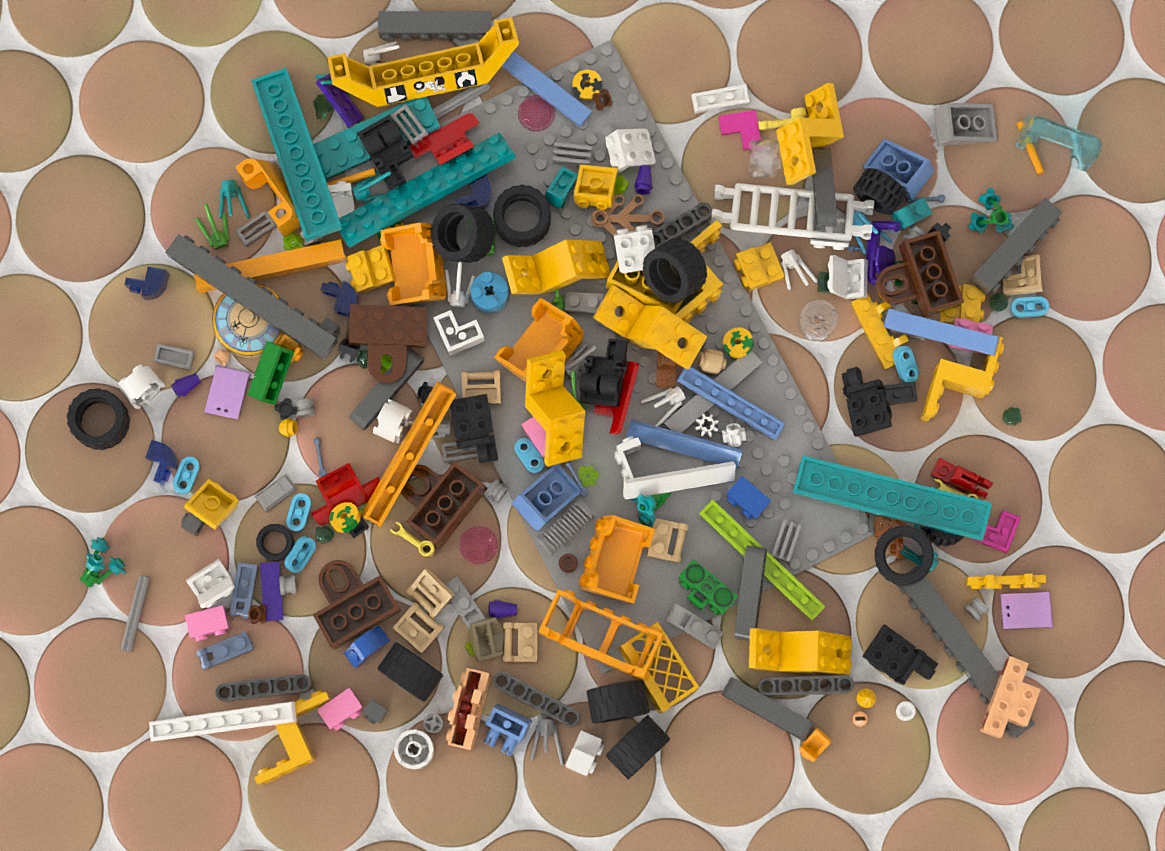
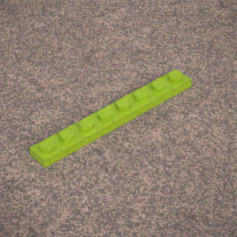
M713 499L699 513L743 557L745 556L747 545L763 548ZM767 552L764 577L807 618L813 621L825 606Z

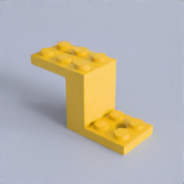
M826 83L804 96L809 118H798L776 130L787 185H793L816 173L812 148H824L844 137L834 83Z
M716 220L690 243L695 245L702 254L708 244L713 245L720 239L719 235L721 234L722 225ZM708 266L706 282L696 291L698 296L675 314L688 324L696 313L700 315L706 310V305L710 301L714 303L721 297L723 283Z
M564 240L533 256L507 255L502 258L512 294H550L555 292L556 289L559 290L581 279H607L610 275V267L607 263L605 249L601 241Z
M611 285L593 316V319L638 348L655 349L688 370L707 338L705 334L664 307L644 305L615 285ZM618 306L623 310L620 317L615 315V309ZM680 338H684L685 340V346L683 348H679L678 346V340Z
M1003 337L999 338L995 356L986 355L982 370L940 359L934 369L920 420L928 422L931 417L934 418L940 405L937 403V400L942 396L944 388L980 399L986 394L988 395L994 386L995 380H992V377L997 373L1000 362H997V359L1002 355L1004 349Z
M562 350L527 360L525 407L546 431L544 463L547 467L582 458L585 410L564 387L566 354Z
M750 628L749 668L782 673L825 672L850 675L852 667L851 636L822 631L777 632Z
M320 690L311 694V698L308 700L300 699L296 701V719L331 701L330 694ZM298 719L297 722L275 725L290 761L289 759H284L277 762V767L273 769L267 767L258 771L259 775L254 777L258 785L267 784L316 761Z

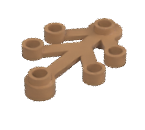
M617 194L614 197L612 208L607 207L606 210L597 209L591 215L592 224L598 228L604 227L613 237V234L617 233V229L610 222H618L623 228L633 231L636 229L630 223H651L654 226H660L665 220V215L661 210H654L651 214H630L636 207L643 205L644 198L640 194L635 195L633 200L619 214L611 213L617 207L624 205L625 197L621 194ZM622 198L623 202L617 203L616 199ZM640 198L642 201L641 203H636L635 199ZM602 216L604 220L599 222L597 217ZM659 216L661 220L656 222L653 218Z

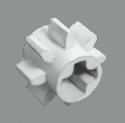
M702 414V420L696 419V423L700 425L695 428V431L700 430L702 432L701 437L704 434H708L711 438V432L718 431L714 427V425L718 424V420L714 421L712 419L713 414L710 417ZM704 422L711 424L709 430L706 427H702Z
M736 423L727 425L726 430H722L723 442L727 443L730 447L740 446L742 441H746L745 428H741Z

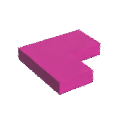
M756 110L718 116L721 136L740 133L743 150L762 148Z
M1002 510L996 528L987 524L983 541L971 540L1007 554L1021 517Z

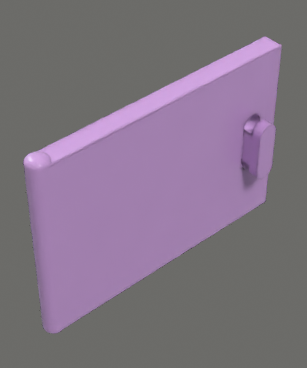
M216 365L204 412L238 420L251 373Z
M1049 591L1000 594L1003 629L1053 627Z

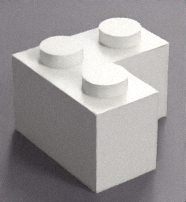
M451 310L433 317L449 356L485 342L477 320L458 327Z
M580 731L565 767L586 777L588 773L593 774L597 764L594 762L596 755H601L604 745L601 744L602 739Z

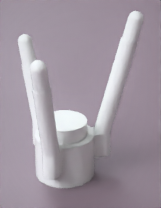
M394 41L363 50L365 64H370L371 66L381 64L377 63V61L381 60L380 53L399 49L400 46L396 45L397 42Z
M789 250L781 255L783 261L780 264L783 268L788 290H791L787 267L789 269L795 268L806 286L809 283L798 266L799 264L815 283L818 282L814 274L802 261L800 255L796 254L795 250Z
M461 261L458 262L456 291H453V294L449 271L445 269L448 293L447 302H450V307L465 308V304H468L471 285L475 279V276L471 277L466 294L464 295V292L460 291Z
M678 386L640 401L643 404L665 396L666 398L654 404L655 408L666 402H669L670 405L674 404L655 426L660 427L677 408L683 405L681 401L685 399V395Z

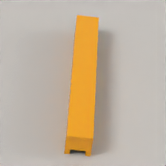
M340 239L225 265L229 268L232 266L236 267L242 272L240 275L245 278L249 276L255 281L347 262V258ZM194 274L198 293L218 290Z
M438 381L436 382L361 513L363 518L381 527L455 398L456 393L454 390Z

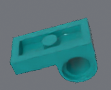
M562 166L546 191L545 197L547 202L561 210L570 190L577 181L578 174Z
M923 197L894 212L890 217L894 222H901L900 230L933 213Z

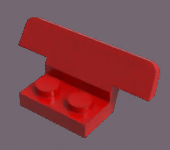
M467 113L430 133L428 136L423 137L416 145L413 146L411 144L410 150L414 159L431 150L437 163L441 165L474 146L464 132L480 124L474 114Z
M628 361L622 383L619 407L595 405L594 414L613 418L609 434H620L623 429L639 364L636 362Z
M347 463L316 480V483L327 504L311 512L313 518L319 525L323 526L329 523L330 513L337 505L348 502L359 507L368 502L380 482L379 477L361 485L350 463Z

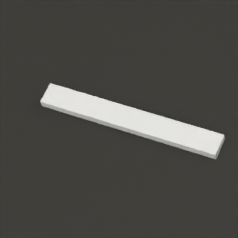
M286 702L149 722L151 741H161L297 722L295 702Z

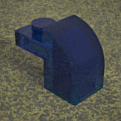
M487 174L470 182L473 194L456 199V203L477 205L483 210L486 209L492 199V189Z
M148 266L145 281L126 277L124 285L129 289V292L140 294L141 291V296L144 300H152L164 293L170 274L167 270Z
M343 281L341 288L334 282L322 283L320 289L322 294L337 298L334 312L349 318L350 304L358 305V298L353 287Z
M151 440L145 458L148 461L159 464L153 481L164 486V483L168 482L171 475L169 469H178V458L169 446Z

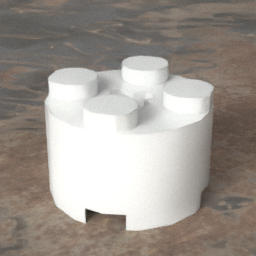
M142 364L136 366L132 371L133 373L121 379L118 384L120 391L135 409H140V405L145 402L149 405L162 393L160 388L165 387V384L150 366L143 367Z
M388 399V403L385 402L377 417L379 425L378 427L374 426L373 434L399 444L404 435L402 433L404 426H409L407 420L412 419V410Z
M407 730L402 733L394 746V754L397 761L405 768L412 770L422 769L432 761L435 752L431 738L419 730ZM412 745L419 747L418 754L414 755V753L409 752V749H412Z

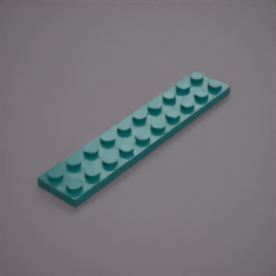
M287 68L252 79L251 82L306 242L343 229Z
M499 132L445 163L424 172L349 214L342 216L339 220L343 229L339 230L350 248L515 159L516 156Z
M802 456L793 489V494L983 541L992 507L991 502L807 456Z

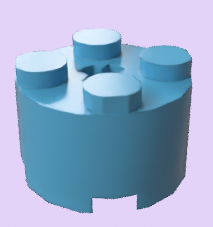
M483 272L476 277L471 285V298L474 306L485 314L500 312L504 309L509 300V288L506 280L494 272ZM492 290L494 295L490 294L487 296L486 292Z

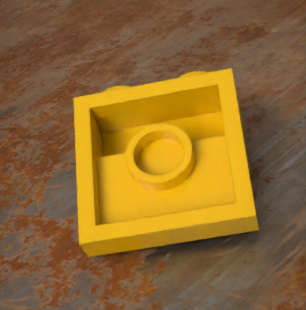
M580 165L574 191L575 204L581 208H587L588 206H596L600 210H606L607 207L612 208L618 168Z
M771 242L757 248L752 247L739 252L735 256V267L737 270H741L743 275L741 277L744 287H748L749 292L785 278Z
M382 245L368 251L362 250L347 256L348 262L345 265L347 271L352 274L353 279L350 283L356 292L364 294L396 281L388 251Z
M959 285L964 303L959 307L940 312L939 317L940 322L952 324L955 318L974 322L983 321L984 310L981 309V302L984 303L985 294L975 285Z
M208 479L187 501L184 508L216 530L237 509L239 500L234 494L225 491L217 482Z

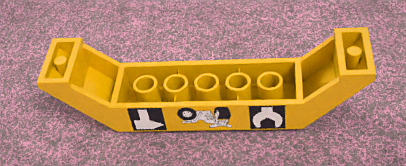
M509 17L495 20L494 25L479 42L372 66H366L348 58L346 53L330 56L327 59L334 86L376 107L486 84L519 45L513 19Z

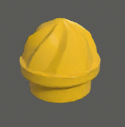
M291 418L283 420L279 424L280 433L287 437L296 435L298 432L297 421Z
M862 689L857 694V703L863 708H870L876 702V695L871 689Z

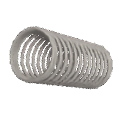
M578 499L577 503H574L575 506L571 505L572 509L568 508V512L565 511V515H561L562 518L558 517V520H555V523H552V526H548L549 530L545 529L546 533L542 531V535L539 534L538 537H536L537 541L551 556H553L554 551L551 549V547L556 552L557 550L550 543L547 537L559 549L560 546L554 541L550 534L562 546H564V544L557 538L553 531H555L561 537V539L565 543H567V541L561 536V534L555 527H557L565 535V537L568 540H570V538L559 526L560 524L569 533V535L573 537L571 532L565 527L562 521L573 531L574 534L577 533L568 524L566 519L578 531L580 530L572 522L569 516L573 520H575V522L583 529V526L573 516V514H575L579 518V520L586 526V523L579 517V515L576 513L574 509H576L583 516V518L588 523H590V521L585 517V515L580 511V509L577 506H579L591 520L595 518L594 514L581 500Z

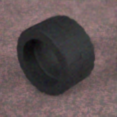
M525 185L511 186V188L504 190L498 196L494 204L493 217L496 231L508 244L516 247H529L537 244L548 233L551 224L550 205L545 195L538 189ZM527 201L537 206L540 212V220L531 230L524 232L515 231L505 223V210L515 202Z
M453 203L443 207L434 218L431 227L432 244L436 252L444 259L467 263L478 262L486 257L494 244L495 226L491 216L481 207ZM466 217L470 225V238L466 246L460 249L456 240V230L460 221Z
M671 238L650 251L643 261L644 278L648 287L658 298L663 299L665 302H680L699 290L706 282L707 266L704 257H702L701 252L695 245L688 240ZM669 262H671L676 267L677 271L679 272L680 278H678L672 271Z
M100 388L88 389L75 397L68 407L69 410L66 418L70 432L87 447L94 450L113 448L127 435L126 433L130 426L129 412L124 403L108 390ZM104 402L112 406L115 411L114 425L104 435L90 436L82 428L83 414L91 405Z
M899 525L890 528L881 535V538L876 543L874 558L879 573L887 581L895 585L907 586L916 584V582L923 580L932 568L934 551L931 541L924 532H921L916 527ZM906 537L913 539L922 549V562L912 573H897L886 562V549L897 538Z
M398 642L394 643L377 667L382 674L423 702H426L443 677L440 671Z
M644 680L614 683L586 691L593 724L628 719L650 712Z
M647 715L606 754V757L627 779H630L670 741V737Z

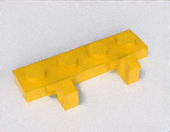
M867 294L866 298L852 301L850 304L884 371L895 366L893 360L894 349L907 344L909 340L906 334L894 339L893 336H889L881 320L883 318L882 313L891 309V305L886 302L880 305L877 301L873 303L869 294Z
M1033 574L1017 576L985 575L981 577H967L965 579V587L971 586V590L983 589V586H985V589H1002V586L1009 585L1010 589H1019L1021 585L1024 588H1041V585L1046 583V575Z

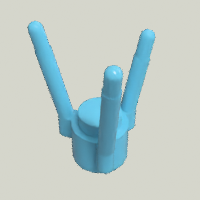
M854 212L853 225H872V222L862 212ZM872 225V231L877 234L878 230ZM881 231L880 235L891 243L892 240ZM855 236L862 253L865 255L866 250L860 237Z

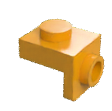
M286 334L278 342V344L295 351L291 363L294 361L298 362L304 354L302 352L304 346Z
M817 727L806 741L803 742L799 750L805 759L814 762L832 740Z

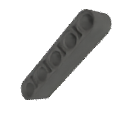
M812 148L816 173L812 175L817 227L836 226L837 211L831 148Z
M706 202L699 203L652 232L653 239L655 238L660 241V244L655 246V248L671 238H682L706 224L711 219V206ZM706 210L708 215L705 217L700 216L698 212ZM689 219L692 221V225L685 226L682 221ZM668 229H674L676 231V234L674 236H669L666 233V231Z
M409 347L406 354V369L401 378L393 383L378 382L354 409L349 418L361 429H367L377 418L385 402L388 403V399L392 400L420 368L425 359ZM392 367L386 372L385 375H389L392 373Z
M748 545L746 547L734 634L735 639L750 641V628H757L767 548Z
M499 672L494 676L493 684L505 694L567 727H575L579 723L580 716L575 709L505 672ZM505 676L508 680L507 684L502 687L498 686V677ZM517 685L525 688V692L521 696L514 694V688ZM535 694L542 697V702L539 705H534L531 702V697ZM555 703L559 706V712L551 714L548 711V707ZM568 713H574L577 716L574 723L570 724L565 720Z
M298 674L223 683L216 688L215 694L223 702L284 696L309 692L313 687V682L309 676ZM306 678L308 680V686L304 689H300L298 686V682L301 679ZM280 682H288L289 687L286 691L279 689ZM263 683H267L269 690L263 694L260 692V686ZM248 685L249 693L246 696H242L240 693L241 687ZM224 688L230 689V695L227 698H222L221 691Z
M847 675L767 677L759 681L757 689L758 692L765 696L847 694L853 690L854 680ZM844 679L849 682L848 690H843L840 687L841 680ZM822 680H827L830 683L829 690L825 691L820 687ZM783 681H788L791 684L790 691L785 692L782 690L781 683ZM802 681L810 683L811 688L809 691L802 690L800 686ZM763 682L771 684L772 690L770 692L762 690Z
M730 677L721 695L802 741H806L814 726V723L735 678Z

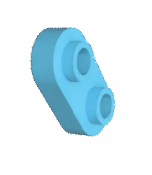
M1040 296L1017 298L1010 306L1012 315L1017 318L1041 317L1049 310V302ZM1035 305H1040L1042 309L1037 310ZM1021 306L1023 311H1018L1016 307Z
M908 346L896 347L893 351V360L900 380L905 383L915 382L918 379L919 370L911 348Z
M527 438L519 439L514 446L515 453L528 472L532 474L540 473L544 469V459L531 440ZM523 444L528 446L525 451L520 449ZM537 460L538 465L532 466L531 462Z
M186 457L181 461L173 481V488L177 493L185 495L193 489L200 471V463L196 458ZM193 464V470H188V465ZM182 482L187 483V486L185 488H181L180 485Z
M300 493L295 495L290 505L286 524L294 532L302 531L308 520L312 502L306 494ZM300 501H305L304 507H299ZM295 519L300 520V524L297 526L293 524Z
M302 536L297 540L285 559L286 569L293 573L303 570L316 549V543L308 536Z

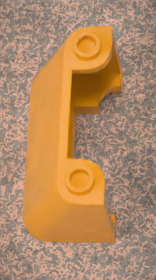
M420 222L381 230L380 242L385 249L391 251L392 268L396 279L394 282L395 287L390 288L387 293L390 306L446 299L447 289L443 257L436 252L431 239V227L433 224Z
M542 298L532 306L531 311L534 321L513 348L509 346L501 347L494 356L497 362L525 383L527 360L529 358L562 350L566 354V362L584 338L583 329L573 317Z

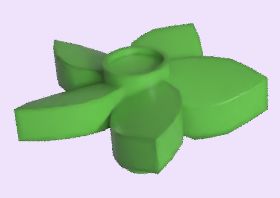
M556 289V297L552 301V305L556 304V307L563 311L565 309L564 295H560L558 289Z

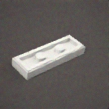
M746 84L691 94L695 114L750 103Z

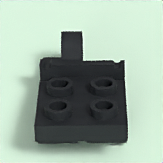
M389 114L357 134L379 173L383 175L391 172V175L383 179L390 190L397 185L399 187L406 183L398 166L414 156Z
M609 339L606 357L588 355L585 358L588 363H584L585 373L581 374L579 383L581 391L580 402L582 404L619 407L624 369L622 367L626 368L628 362L626 359L628 340Z
M858 367L847 369L846 373H842L844 384L842 389L843 394L848 398L846 401L853 435L858 437L892 427V411L886 400L887 394L884 391L885 386L883 382L877 379L863 383L862 373Z
M487 394L453 399L450 410L455 439L461 438V441L456 442L457 448L476 445L479 463L497 461L495 437L488 434L493 432Z
M884 624L862 656L869 661L870 665L887 674L889 678L895 679L894 681L900 685L906 683L913 671L926 680H931L938 665L937 662L926 655L927 653L916 649V646Z

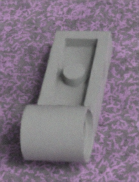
M567 292L565 311L595 314L606 294ZM620 306L615 309L617 317L622 315V308Z
M458 576L445 584L455 594L450 601L469 630L470 623L485 620V617Z
M675 603L665 618L667 623L681 629L711 649H715L723 635L722 631Z

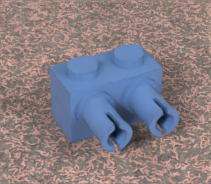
M498 703L493 707L485 724L490 729L483 742L485 744L490 742L489 746L495 747L500 733L506 734L508 736L501 751L503 753L507 751L506 754L512 756L518 741L521 742L526 737L533 720Z

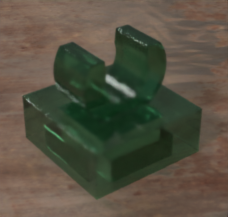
M325 94L317 95L313 101L317 119H323L328 112L333 111L334 107L326 100Z
M819 272L817 292L831 293L828 288V272Z

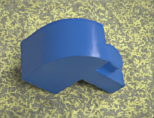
M378 625L350 645L351 647L344 652V655L353 667L357 668L371 655L380 651L390 642V639Z

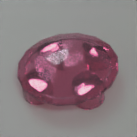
M534 95L522 101L518 108V117L524 128L531 131H541L552 124L555 110L543 98Z
M482 526L472 527L462 534L460 551L468 562L484 564L495 556L498 543L494 533L489 528Z

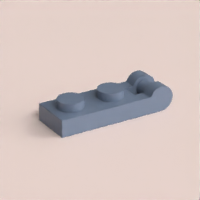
M238 562L235 588L233 589L230 606V617L243 616V619H249L248 612L252 605L258 565ZM238 602L245 603L244 609L238 608Z
M245 631L207 648L198 650L196 655L202 662V670H206L250 652L254 648L248 633ZM213 653L215 659L209 661L207 654Z

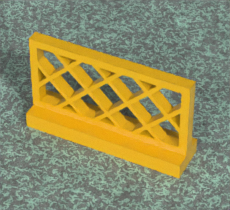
M656 622L649 627L651 629L652 626L663 630L659 622ZM640 632L617 647L627 664L636 666L640 658L638 654H642V652L636 651L631 643L636 640L645 641V647L648 635H646L645 639L641 638L645 634ZM668 637L664 641L665 643L661 642L654 657L653 669H649V671H652V676L650 674L648 681L644 680L647 696L658 713L665 712L699 688ZM661 645L669 648V658L659 656ZM658 659L668 661L666 672L656 670ZM671 662L680 665L679 675L669 673ZM656 672L666 674L663 685L656 684L654 680ZM669 675L679 677L677 688L667 686ZM682 678L688 679L693 687L687 691L680 689ZM666 689L676 691L674 700L669 703L665 698Z

